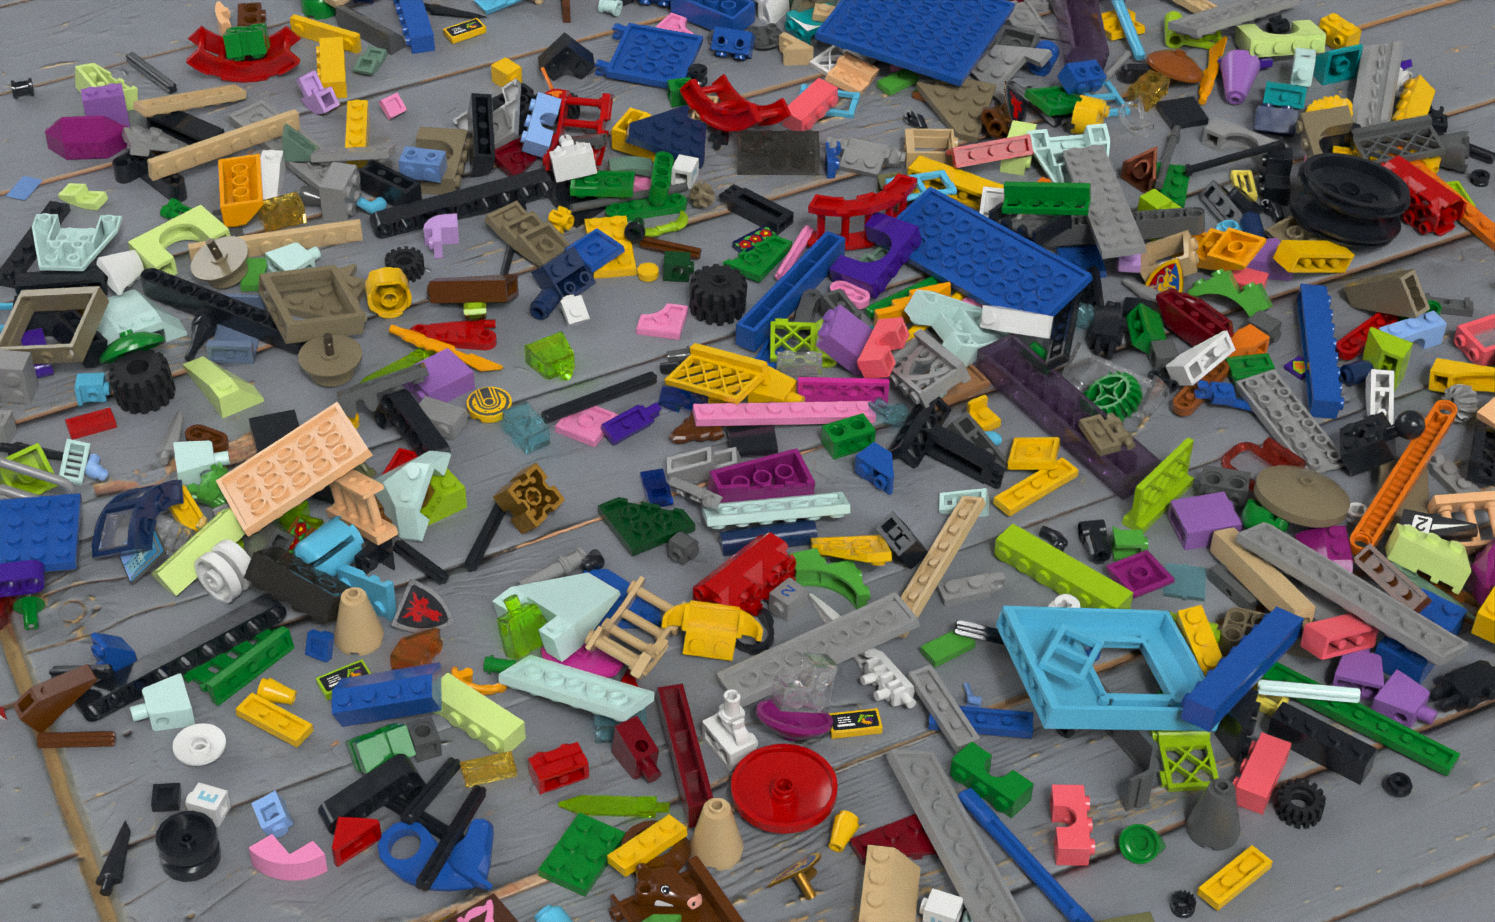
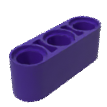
M42 328L25 331L21 339L23 346L46 345ZM34 364L37 379L54 375L52 364Z
M25 560L0 564V597L32 594L43 590L45 566L41 561Z

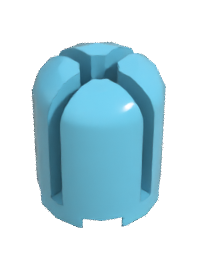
M334 516L295 546L294 560L297 567L302 566L304 563L309 564L301 570V573L314 583L328 582L337 575V568L343 564L351 565L355 562L354 556L362 550L361 544L364 543L360 532L353 524L348 526L339 520L341 516Z

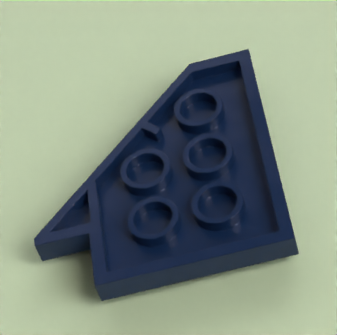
M685 105L631 122L626 130V142L655 153L660 151L668 152L673 156L674 160L677 159L679 154L699 158V169H701L705 160L706 124L689 118V106Z

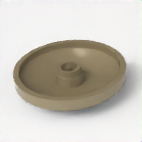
M1291 465L1271 466L1258 474L1254 484L1256 498L1268 511L1298 525L1316 528L1338 525L1345 520L1350 508V499L1340 485L1332 479L1307 468Z

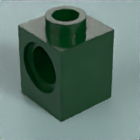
M665 251L663 281L689 282L690 274H694L695 261H691V252Z

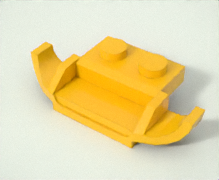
M693 600L676 605L666 611L663 615L661 628H667L672 625L681 626V630L686 631L683 654L729 661L733 660L736 638L741 639L742 635H747L755 638L756 641H761L763 635V628L760 623L749 613L741 610L740 607Z

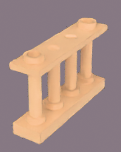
M351 469L343 477L329 484L335 501L332 506L326 509L329 518L341 516L339 520L348 526L353 524L361 536L377 545L398 535L396 526L381 518L374 494L384 489L383 484L355 469Z
M1495 491L1434 495L1427 505L1429 514L1438 513L1442 517L1452 518V512H1461L1465 515L1466 522L1477 524L1474 511L1484 510L1488 513L1495 538ZM1478 529L1477 537L1471 538L1469 542L1459 543L1465 546L1467 555H1477L1478 551L1482 552L1491 540H1481Z

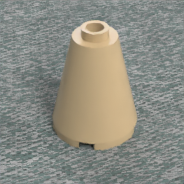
M358 587L348 588L341 595L334 630V643L338 650L344 654L351 655L350 652L359 653V656L367 655L381 646L384 629L366 592Z
M712 798L704 804L690 841L691 856L697 855L706 868L707 866L714 867L716 871L731 868L738 863L744 848L730 804L722 798Z

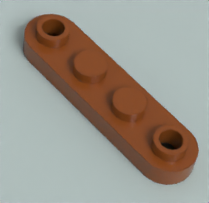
M1223 360L1200 380L1207 381L1209 385L1211 381L1222 383L1228 376L1229 364ZM1197 382L1193 386H1185L1174 397L1172 403L1174 413L1183 417L1192 415L1207 399L1195 398L1194 390H1201L1198 388Z

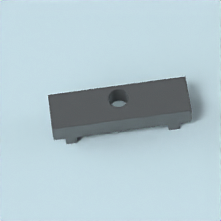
M607 133L571 136L574 145L577 141L579 143H590L595 149L606 146V142H608Z
M1425 293L1427 300H1434L1441 304V314L1472 317L1474 307L1470 297L1458 300L1430 297V293Z
M1216 564L1210 568L1208 580L1238 607L1255 611L1257 598L1227 573L1225 565L1220 567Z

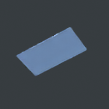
M23 176L6 196L25 201L43 180Z

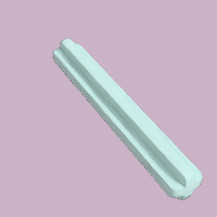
M1260 679L1257 684L1259 695L1358 703L1361 697L1360 689L1354 687Z

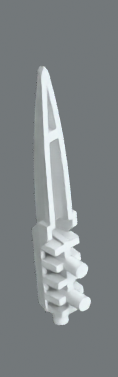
M807 594L808 599L825 624L841 617L815 595ZM872 648L852 657L864 673V675L860 676L861 684L863 686L870 683L873 686L879 685L878 690L874 692L876 701L886 699L887 702L891 701L890 704L893 707L905 704L908 708H912L916 705V701L913 698L915 693L914 686L882 651Z

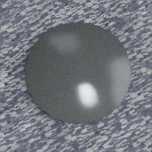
M776 23L748 28V31L753 32L756 36L754 48L768 49L779 45V35L783 32L778 29Z

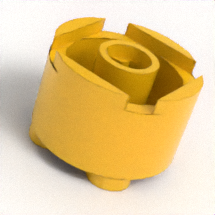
M1080 95L1082 101L1076 102L1071 124H1075V130L1071 129V134H1083L1086 125L1103 124L1104 119L1108 118L1110 113V106H1107L1106 100Z
M384 267L369 272L365 282V292L370 310L382 318H395L402 315L403 311L407 307L409 308L412 302L409 282L400 268Z

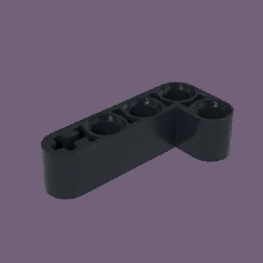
M130 151L113 159L112 165L115 180L118 183L126 184L141 178L168 200L175 198L183 202L187 199L185 179L179 173L155 181L149 177L147 160L156 157L153 153L149 152V156L131 155Z
M400 389L382 396L375 411V420L380 428L385 429L395 425L417 456L428 451L449 452L451 454L448 443L407 389Z
M397 754L324 801L318 808V814L328 832L334 835L338 817L366 818L401 794L411 802L426 783L406 754Z

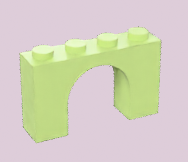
M1311 20L1292 21L1291 34L1267 33L1262 31L1256 24L1236 26L1235 44L1241 50L1249 51V54L1252 56L1254 54L1257 57L1294 55L1296 47L1316 50V53L1325 52L1326 33Z
M199 205L128 241L130 250H135L139 255L144 270L156 268L176 275L178 272L175 259L165 250L168 246L182 240L198 242L206 241L209 238L215 240L230 236L229 228L202 205Z

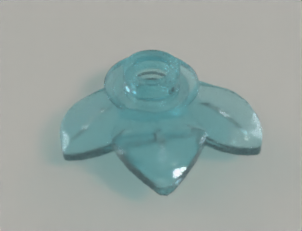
M878 397L875 403L868 402L871 410L884 416L886 421L893 426L904 424L905 417L909 416V410L904 403L889 405L881 397Z

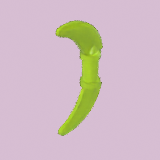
M680 211V216L675 222L672 221L662 226L658 225L655 228H645V236L659 237L668 232L679 231L688 224V215L684 211Z

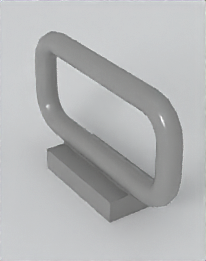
M0 457V467L59 485L66 490L65 494H75L73 483L63 476ZM0 484V500L40 496Z

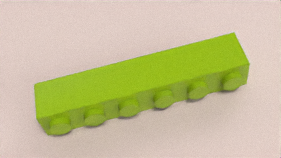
M1011 524L996 538L995 557L1030 576L1040 584L1054 590L1059 595L1069 594L1079 600L1080 607L1131 609L1132 591L1019 526Z

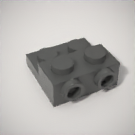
M1003 24L994 45L1035 48L1040 42V33ZM1027 61L1023 64L1022 68L1027 69Z

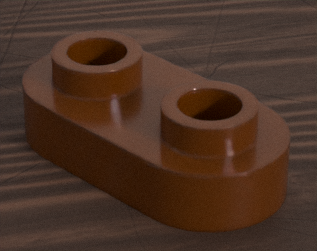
M201 424L192 425L185 431L186 442L211 441L214 453L223 452L229 448L228 436L221 431Z

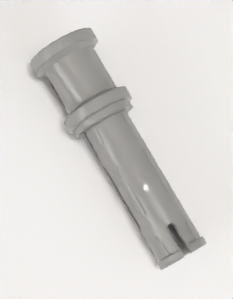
M578 546L574 549V552L564 557L562 555L557 557L555 563L518 580L517 585L556 579L560 576H570L572 571L583 567L581 562L587 558V555Z

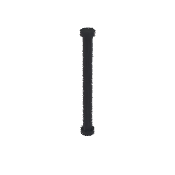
M1281 137L1275 142L1193 165L1186 164L1185 167L1189 177L1195 172L1277 149L1285 150L1286 147L1284 139Z

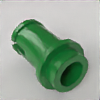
M494 655L486 656L483 671L488 672V675H491V673H501L516 664V660L494 658Z

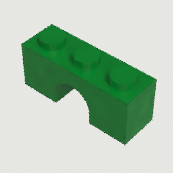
M971 741L952 758L950 776L957 783L964 785L968 789L972 788L982 799L993 805L997 811L1006 814L1012 819L1031 801L1034 783L1015 770H1011L1003 777H994L988 774L990 772L992 755Z

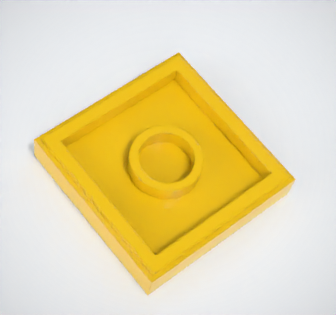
M1015 437L1008 459V470H1055L1060 449V438Z

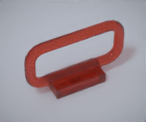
M1270 437L1263 442L1262 448L1252 442H1240L1227 451L1221 459L1222 468L1233 470L1238 469L1233 467L1230 462L1242 451L1252 452L1271 466L1291 465L1305 468L1306 464L1304 459ZM1250 478L1249 489L1254 491L1255 481Z

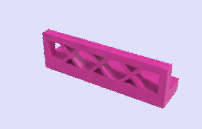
M798 377L797 394L805 396V402L872 401V403H888L889 379Z

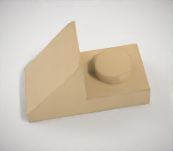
M785 32L780 34L779 52L783 53V65H810L809 61L813 59L814 47Z

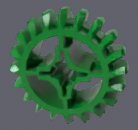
M1117 371L1115 374L1109 372L1107 376L1101 375L1100 379L1093 380L1094 383L1087 386L1088 390L1083 392L1084 397L1081 399L1083 411L1087 417L1101 414L1104 420H1106V416L1109 413H1114L1123 422L1125 418H1131L1132 413L1138 412L1137 407L1142 405L1143 393L1139 382H1137L1133 375Z

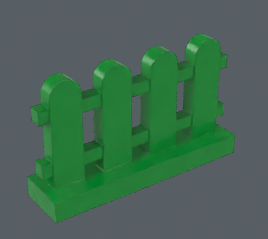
M281 626L279 629L275 628L273 631L267 629L252 638L257 641L254 645L245 641L233 647L229 651L186 672L183 675L184 681L187 683L194 681L199 684L201 691L209 692L212 703L220 706L295 648L290 631L284 626ZM229 652H232L238 655V657L236 659H233L227 654ZM212 666L219 671L215 674L208 670V668Z

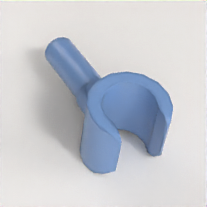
M968 682L964 683L963 686L967 697L966 706L980 708L981 696H973L970 684Z

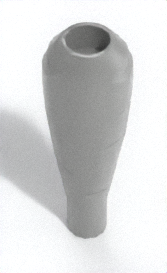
M1125 278L1123 281V285L1131 289L1139 298L1157 303L1156 294L1161 293L1160 291L1137 283L1130 278Z

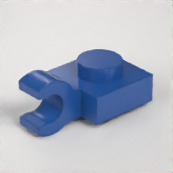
M837 141L835 148H830L829 142L825 143L827 179L835 178L836 170H839V158H835L841 153L839 141Z
M1204 380L1197 382L1198 388L1201 390H1194L1195 398L1211 399L1212 404L1234 406L1236 395L1233 384L1211 381L1209 385Z

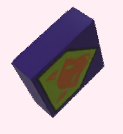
M1301 356L1284 365V369L1299 380L1305 378L1304 358ZM1307 362V372H1308V371H1309V363Z

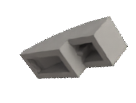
M709 446L668 457L667 475L668 477L674 476L683 480H709L710 471L742 463V458L737 447L713 452L712 447Z

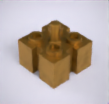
M537 462L518 472L510 480L511 483L503 486L493 496V499L504 512L509 510L512 513L513 517L510 520L521 534L537 528L548 517V513L553 512L565 501V498L554 485L550 487L547 485L545 480L548 477Z

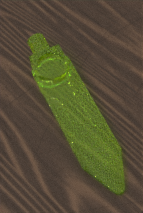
M418 348L409 353V355L366 376L359 384L410 367L435 355L436 352L432 350L422 351Z
M580 795L558 803V807L575 814L580 812L590 816L656 818V813H670V802H657V796Z

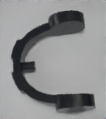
M764 607L759 609L757 614L762 625L768 630V638L764 642L756 641L757 644L755 645L744 644L736 638L735 648L749 653V655L760 654L774 644V620L771 613Z

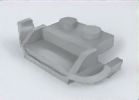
M828 137L827 139L830 148H835L837 141L841 144V153L837 155L842 157L839 164L840 171L877 178L883 166L900 167L903 165L906 153H900L891 145L888 146L852 137L840 139Z

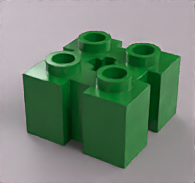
M267 23L230 27L223 34L227 59L233 58V61L244 60L246 55H251L253 58L264 57V54H267L271 46Z

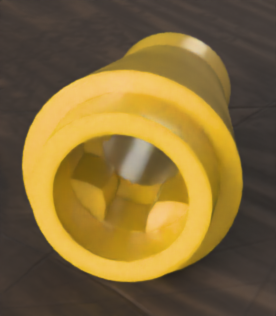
M270 677L269 679L262 678L257 695L271 703L293 705L297 691Z
M842 810L838 815L834 816L831 838L828 844L831 850L839 853L843 852L847 843L858 830L859 818L855 814Z

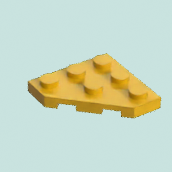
M881 535L811 538V549L817 548L820 556H833L843 558L844 560L871 562V565L875 566L885 565V562L892 561V552Z

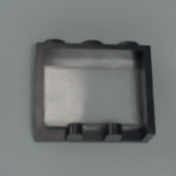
M1003 202L988 211L991 220L1039 246L1067 228H1072L1071 215L1002 214ZM1009 204V206H1017V205H1018V204Z

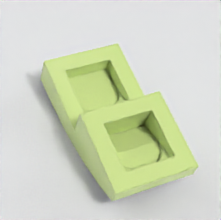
M69 183L58 194L59 199L71 205L89 210H98L109 199L104 191H89L86 184Z

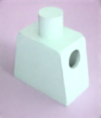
M1296 47L1290 85L1311 87L1316 50Z
M292 243L265 253L267 270L269 272L312 268L315 267V260L321 258V253L316 246L306 250L299 243Z
M211 441L173 442L178 480H182V485H185L186 488L187 485L192 483L199 485L201 482L200 477L212 471L210 466L214 463L217 465V462L220 461L223 466L230 465L228 451L214 453Z
M181 673L143 688L142 694L145 703L130 707L133 722L149 718L152 730L154 731L188 727L195 724L192 707Z

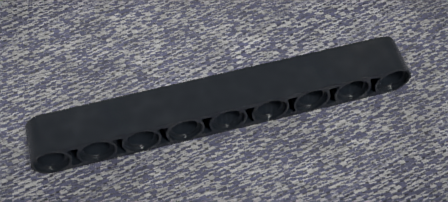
M537 169L376 211L370 216V223L376 236L383 239L422 229L430 218L437 215L457 213V219L502 208L515 201L519 202L522 199L528 201L551 194L555 186L545 169Z
M148 268L141 272L143 292L147 297L196 316L200 314L209 315L219 325L295 354H299L302 346L308 342L286 344L268 311L156 268Z
M263 594L115 672L114 676H111L110 679L94 683L89 690L74 702V706L87 721H97L143 697V688L180 673L184 675L199 665L274 627L286 617V608L273 595Z

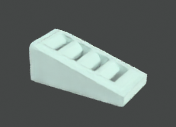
M71 439L66 440L59 472L60 476L69 479L75 485L82 486L91 443ZM69 453L83 455V457L69 455ZM67 459L81 462V464L67 461ZM66 466L79 468L80 471L68 469ZM64 473H69V474H74V475H79V476H78V478H76V477L66 476V475H64Z
M987 488L940 493L939 512L941 514H952L962 496L983 497L986 503L979 517L989 516L990 501Z

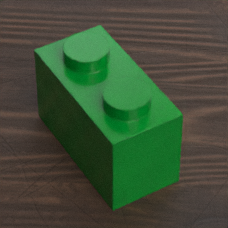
M1139 303L1126 316L1132 344L1136 348L1149 354L1151 341L1167 340L1160 314L1151 308Z

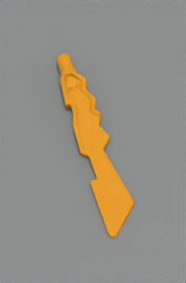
M1226 36L1209 49V67L1203 71L1204 76L1201 79L1200 89L1198 90L1200 95L1198 102L1201 105L1206 104L1207 98L1214 86V79L1220 67L1217 60L1223 56L1227 42Z
M393 324L389 328V333L397 335L404 341L425 350L439 353L449 348L465 364L479 371L503 369V366L472 353L469 355L455 350V347L450 344L428 338L424 334L400 328Z

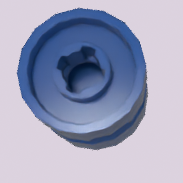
M1042 40L1035 48L1049 49L1053 56L1042 68L1032 63H1027L1030 71L1038 76L1048 75L1060 54L1059 48L1055 43L1049 40Z

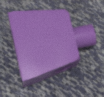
M1370 648L1342 655L1332 686L1359 688L1361 692L1360 699L1374 701L1375 696L1384 686L1382 657L1378 654L1370 653Z
M1397 669L1375 696L1371 708L1410 729L1418 719L1432 725L1438 714L1437 711L1427 706L1430 697L1429 690Z

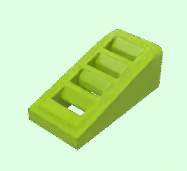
M486 302L464 303L465 319L486 318Z

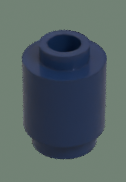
M1247 212L1242 215V218L1239 220L1241 230L1264 237L1265 231L1260 215L1254 214V212Z
M542 289L530 305V313L534 318L543 320L550 316L560 301L556 292L551 289Z
M1365 360L1348 363L1340 368L1339 378L1346 386L1366 382L1367 375L1374 367L1370 361Z

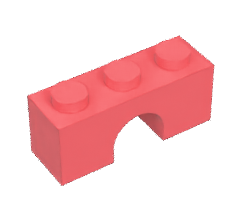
M902 317L878 319L857 360L858 368L861 370L864 378H884L890 376L896 364L891 351L903 349L910 335Z
M1052 784L1049 800L1051 822H1061L1069 825V827H1056L1054 838L1056 865L1088 866L1090 855L1095 854V840L1090 838L1089 834L1092 833L1093 828L1092 817H1087V812L1090 811V797L1085 796L1084 785Z

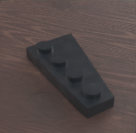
M547 171L555 187L553 192L545 197L550 198L556 208L562 206L570 210V204L598 199L595 196H587L585 198L570 196L571 182L567 180L556 182L554 173ZM606 206L571 212L570 215L574 216L573 226L575 228L580 227L585 223L584 219H592L603 212Z

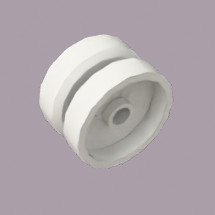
M224 539L212 547L211 552H206L195 560V573L201 584L215 599L226 604L237 598L241 591L250 588L258 579L257 569L249 555L231 540Z

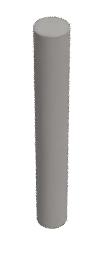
M1126 50L1105 73L1107 79L1105 81H1109L1132 56L1131 51Z

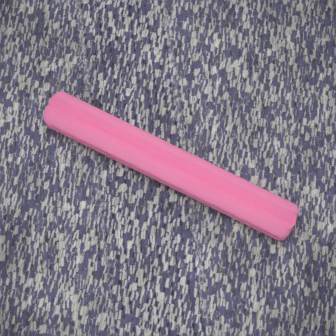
M806 225L801 230L775 274L776 280H779L798 261L814 232V228H811L810 225Z

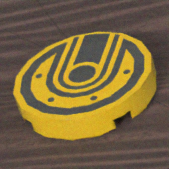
M483 387L472 392L467 399V413L474 420L477 418L483 423L501 421L512 411L511 396L501 388Z

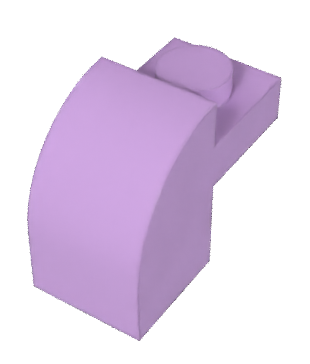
M315 70L296 79L304 96L301 100L307 109L317 115L323 114L340 105L332 87L323 88Z
M457 213L437 215L425 223V246L429 245V250H434V258H443L442 244L459 243Z
M1141 254L1116 257V271L1140 273Z

